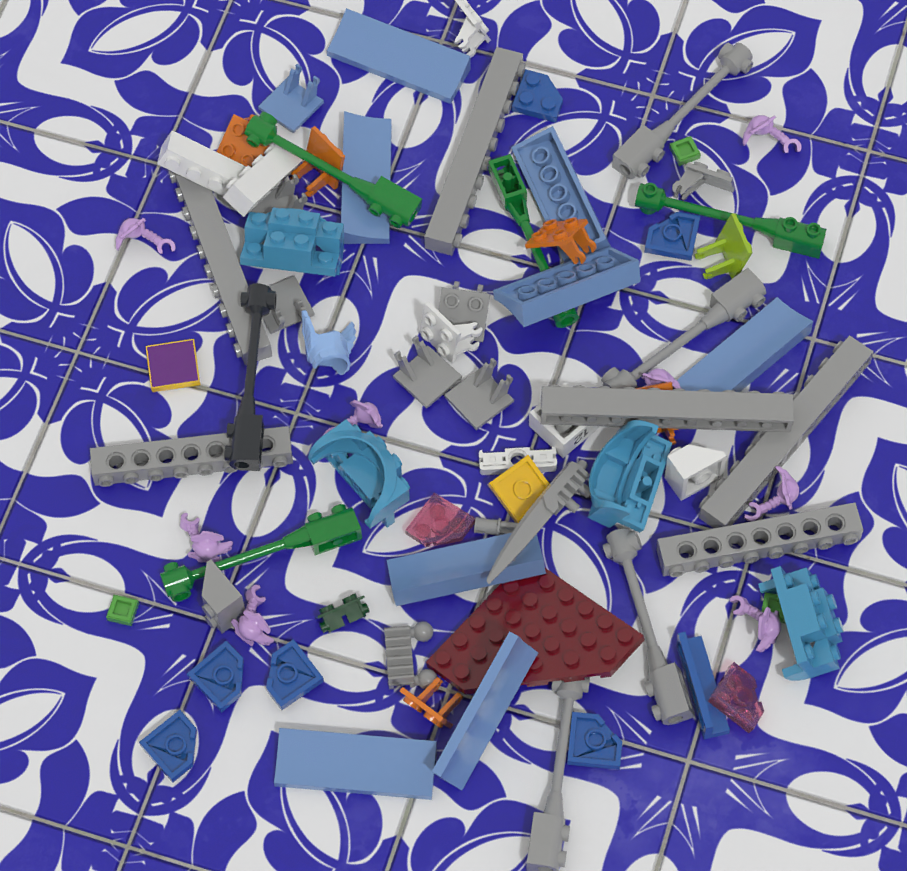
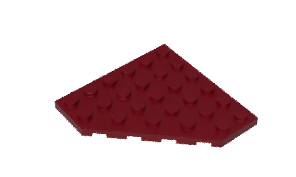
M545 568L546 574L501 583L426 661V665L441 678L467 695L475 694V691H477L509 631L519 636L526 644L538 652L521 685H527V687L548 685V682L563 680L564 683L585 680V677L600 676V678L611 677L645 639L643 634Z

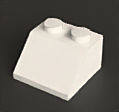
M690 444L683 448L677 447L667 456L665 479L680 501L723 478L727 455L722 451Z

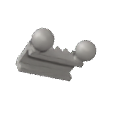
M422 621L412 628L410 626L384 628L389 690L394 689V686L410 685V688L419 685L422 689H426L437 675L430 669L422 670L418 675H414L411 638H416L420 642L430 640L433 636L431 624Z

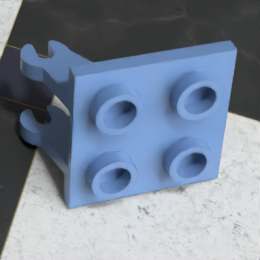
M299 64L295 65V70H290L289 76L258 106L259 110L271 114L278 123L292 133L324 103V100L317 96V86L320 82L318 77L313 76V82L309 80L306 89L299 85L300 73L302 71V66Z

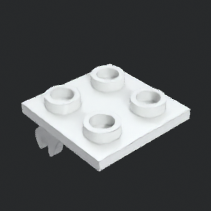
M455 0L467 16L455 39V43L458 44L463 41L458 47L462 49L463 53L470 50L466 55H469L471 58L476 54V49L484 40L487 43L491 41L486 34L490 30L467 0Z
M428 301L424 304L419 332L423 339L430 342L442 357L453 363L457 355L468 350L476 351L479 348V342L475 344L470 343L474 341V337L482 334L483 328L480 327L474 330L477 327V322L453 325Z

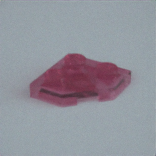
M434 492L406 528L405 533L425 547L460 542L473 527L476 518Z
M733 662L724 673L708 702L748 733L754 730L764 713L762 702H758L755 692L757 688L755 678Z

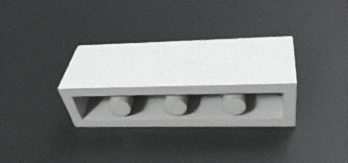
M174 131L170 132L162 144L157 162L158 165L222 196L229 190L226 188L228 183L234 177L241 178L239 174L246 168V166Z
M273 143L264 152L265 156L260 154L252 162V168L248 165L239 174L241 178L234 177L228 183L226 188L229 190L223 198L245 217L278 187L286 177L290 176L292 171L303 160Z

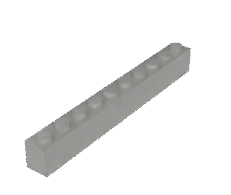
M496 47L424 236L425 249L452 256L455 247H460L462 228L466 229L470 218L468 212L475 207L477 195L475 194L477 189L481 190L484 182V176L482 175L484 170L488 171V161L491 160V157H489L491 151L495 152L497 148L498 138L496 137L498 132H503L505 125L504 116L510 113L512 106L511 97L512 95L516 96L519 87L518 78L523 77L526 64L523 63V53Z
M168 170L171 182L176 183L178 186L175 189L178 201L184 202L185 207L182 208L185 220H190L192 226L189 227L193 240L198 239L199 245L196 248L200 259L205 258L207 263L204 265L206 276L208 279H213L214 284L211 285L214 297L221 300V304H218L221 316L228 319L229 323L226 324L229 337H234L236 343L233 344L237 358L242 357L244 364L247 365L252 316L246 313L245 307H241V292H247L248 284L212 190ZM262 321L257 361L272 357L271 344Z
M850 335L844 342L839 341L830 359L826 357L819 365L817 374L815 376L811 374L804 383L805 388L801 392L797 391L794 393V422L791 431H762L759 436L761 439L756 444H750L745 451V457L741 462L737 460L729 471L730 475L726 479L721 478L711 497L707 495L699 505V508H701L699 519L713 529L733 525L747 509L749 503L753 502L778 471L775 466L782 468L869 366L874 351Z
M553 384L542 386L540 424L623 427L629 421L641 420L658 425V428L790 432L794 422L793 394H785L784 392L760 393L758 391L744 393L733 390L712 392L707 389L686 391L681 388L673 390H660L659 388L635 389L633 387L616 389L608 386L586 388L582 385L561 387Z

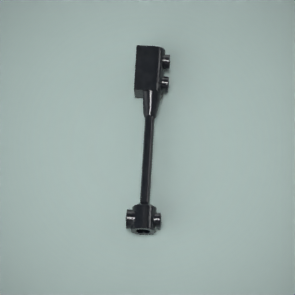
M259 283L251 284L248 286L247 292H241V307H245L246 313L252 316L245 388L237 415L234 417V422L227 424V438H232L231 446L226 445L224 451V459L229 461V465L234 469L244 471H260L265 425L263 415H255L254 388L261 319L263 316L268 315L270 310H276L277 301L276 291H272L269 286Z

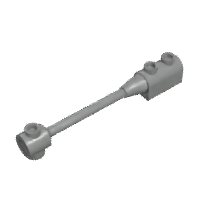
M729 42L726 43L718 54L722 67L668 121H665L653 130L642 125L613 154L612 168L629 179H633L636 175H639L641 178L644 177L650 169L648 163L651 160L659 162L665 154L663 150L664 145L674 131L675 126L728 73L737 75L740 71L745 74L750 71L753 66L751 51L742 43H736L734 46Z
M746 268L711 294V309L700 319L699 323L632 372L625 369L619 371L616 367L611 368L601 379L603 386L616 389L624 387L636 389V380L642 377L643 373L650 371L704 330L724 322H729L733 318L739 322L747 315L748 311L746 308L751 305L754 308L760 307L766 300L764 297L766 294L765 286L749 268Z
M627 528L614 530L606 536L608 543L603 544V550L608 559L613 558L614 562L622 563L647 643L648 677L650 681L644 684L648 696H655L657 705L652 706L656 721L662 719L664 725H672L695 717L681 669L675 662L667 663L660 646L657 644L632 560L638 554L637 551L642 549L640 538L635 530L631 531Z
M585 677V680L564 683L563 680L552 682V691H557L556 694L563 699L551 791L547 797L544 813L534 812L526 871H559V867H565L567 851L561 850L563 841L568 842L570 826L565 825L561 793L573 703L575 700L582 698L583 692L588 693L590 677Z

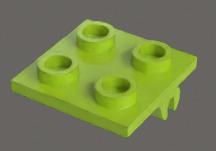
M736 213L730 215L715 243L697 249V253L694 256L700 260L718 253H723L725 262L705 269L706 273H703L704 279H711L725 273H729L731 279L741 273L753 252Z

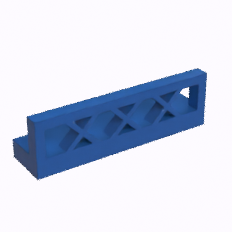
M686 632L678 633L676 647L703 738L709 739L729 734L730 729L702 635L687 639Z

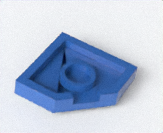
M525 69L512 104V112L556 123L563 105V98L548 75Z
M675 212L664 222L656 223L649 227L644 253L692 261L700 216Z
M294 639L272 654L266 690L281 711L324 682L323 676Z
M225 641L190 670L187 676L222 713L241 697L244 660Z
M178 710L143 738L139 744L173 783L193 767L197 729L183 712Z
M572 712L567 765L620 770L622 740L606 726L605 721L599 714Z

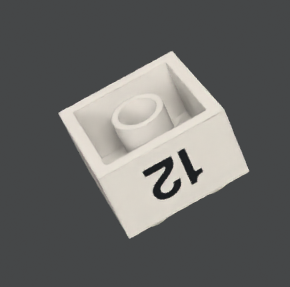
M566 382L561 385V387H570ZM541 403L529 412V426L551 447L554 446L556 452L562 458L599 428V426L540 424Z

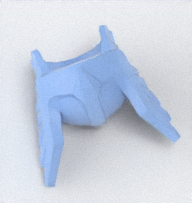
M301 311L302 334L305 341L307 361L312 364L314 369L317 366L332 367L338 374L344 375L351 365L349 354L356 339L354 323L350 322L341 333L333 330L317 334L307 311Z

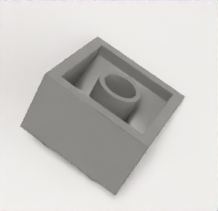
M210 559L207 561L202 589L204 605L202 609L206 614L205 620L213 629L217 627L223 634L233 626L231 623L232 619L239 622L240 616L244 615L245 607L242 595Z

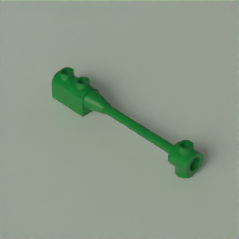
M261 112L259 116L254 115L249 121L244 135L247 136L246 142L249 145L258 148L260 144L266 147L274 143L349 185V188L366 201V204L369 205L368 211L371 214L380 217L384 213L390 217L388 221L392 226L396 228H401L402 225L409 227L420 211L422 198L383 176L379 178L376 184L352 177L277 135V120L271 114Z
M511 154L488 161V171L505 209L522 228L528 241L534 232L530 225L527 190ZM505 166L503 169L497 171L498 167ZM530 248L540 272L550 269L541 248ZM575 308L552 316L558 328L571 326L579 318Z
M640 183L635 200V206L639 207L644 214L659 212L664 206L727 221L732 214L669 198L666 196L665 190L657 187L654 183ZM736 214L743 226L751 227L753 230L773 238V248L817 259L820 258L827 229L820 227L819 224L797 222L793 217H780L779 219L751 218Z
M339 504L331 509L332 514L323 517L320 512L309 515L307 523L284 536L281 540L217 561L215 564L222 571L283 549L288 550L311 546L314 555H318L361 540V527L353 508L346 509L344 504ZM177 562L166 564L163 567L164 572L160 573L167 596L171 597L174 602L189 598L194 580L205 577L206 566L190 570L185 565L179 567Z

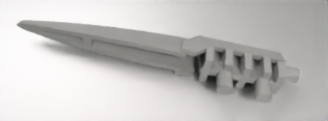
M579 460L578 463L573 461L567 463L532 504L497 557L487 577L488 584L520 554L553 514L557 515L564 506L573 513L579 509L580 505L571 498L576 491H579L588 498L590 490L584 482L590 474L585 470L588 466L586 461Z

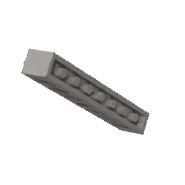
M289 426L264 429L263 449L271 448L269 452H262L261 468L268 466L284 467L287 464H293ZM227 433L90 448L92 478L95 486L108 487L115 483L134 484L142 480L160 481L163 478H185L188 475L196 474L207 476L214 472L223 471L233 473L237 469L232 468L229 465V461L224 459L225 446H231L232 438H227ZM216 453L222 454L220 457L217 458L212 457V455ZM190 456H197L195 460H187ZM165 459H172L169 463H162ZM143 461L148 462V463H147L146 465H144V466H138V464H139L140 462H143ZM117 464H122V467L118 469L113 468Z
M855 502L660 538L657 540L656 550L663 577H679L686 572L695 571L701 573L718 566L728 568L735 563H754L766 557L776 559L784 554L793 552L795 554H803L809 549L819 548L824 550L842 543L844 545H851L861 539L863 526ZM834 525L837 526L840 530L834 531L831 530L828 526ZM811 530L815 534L807 535L804 531ZM787 535L790 537V539L783 540L779 536ZM762 539L766 543L761 545L757 544L754 540ZM738 544L741 546V548L733 549L730 547V545ZM712 548L716 553H707L705 549ZM681 553H688V554H690L692 557H690V558H683V557L680 556V554H681Z

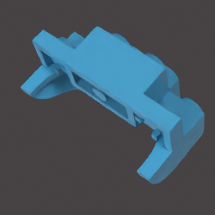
M273 207L272 211L267 214L249 212L244 227L245 243L240 255V265L333 277L340 275L344 252L343 223L328 222L320 217V213L294 208ZM316 245L319 246L324 252L316 251Z
M346 419L316 441L309 452L308 459L314 465L325 457L372 510L369 518L365 520V524L371 529L381 521L388 528L395 522V510L410 500V486L402 477V462L396 454H390L381 437H375L371 431L366 434L362 433L357 425L354 424L352 426ZM347 453H352L353 455L348 457Z
M641 420L629 421L602 448L592 466L589 477L592 506L588 518L609 528L618 522L639 533L645 529L667 456L672 446V442L655 435L659 427L658 425Z
M781 566L771 569L773 579L759 583V589L761 593L778 594L797 664L782 669L784 678L791 681H800L840 669L837 660L841 659L837 643L843 642L840 633L844 632L840 618H836L834 613L837 605L833 594L829 595L823 587H820L817 575H812L807 567L791 573H786Z

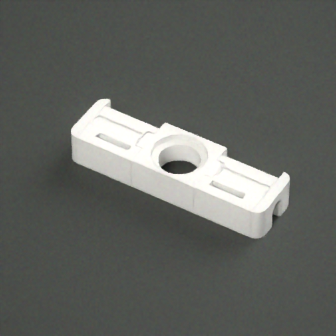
M552 446L550 450L531 451L530 447L506 448L505 452L483 453L480 450V474H502L514 465L511 462L514 456L524 458L527 455L530 456L541 472H554L557 469L556 448Z

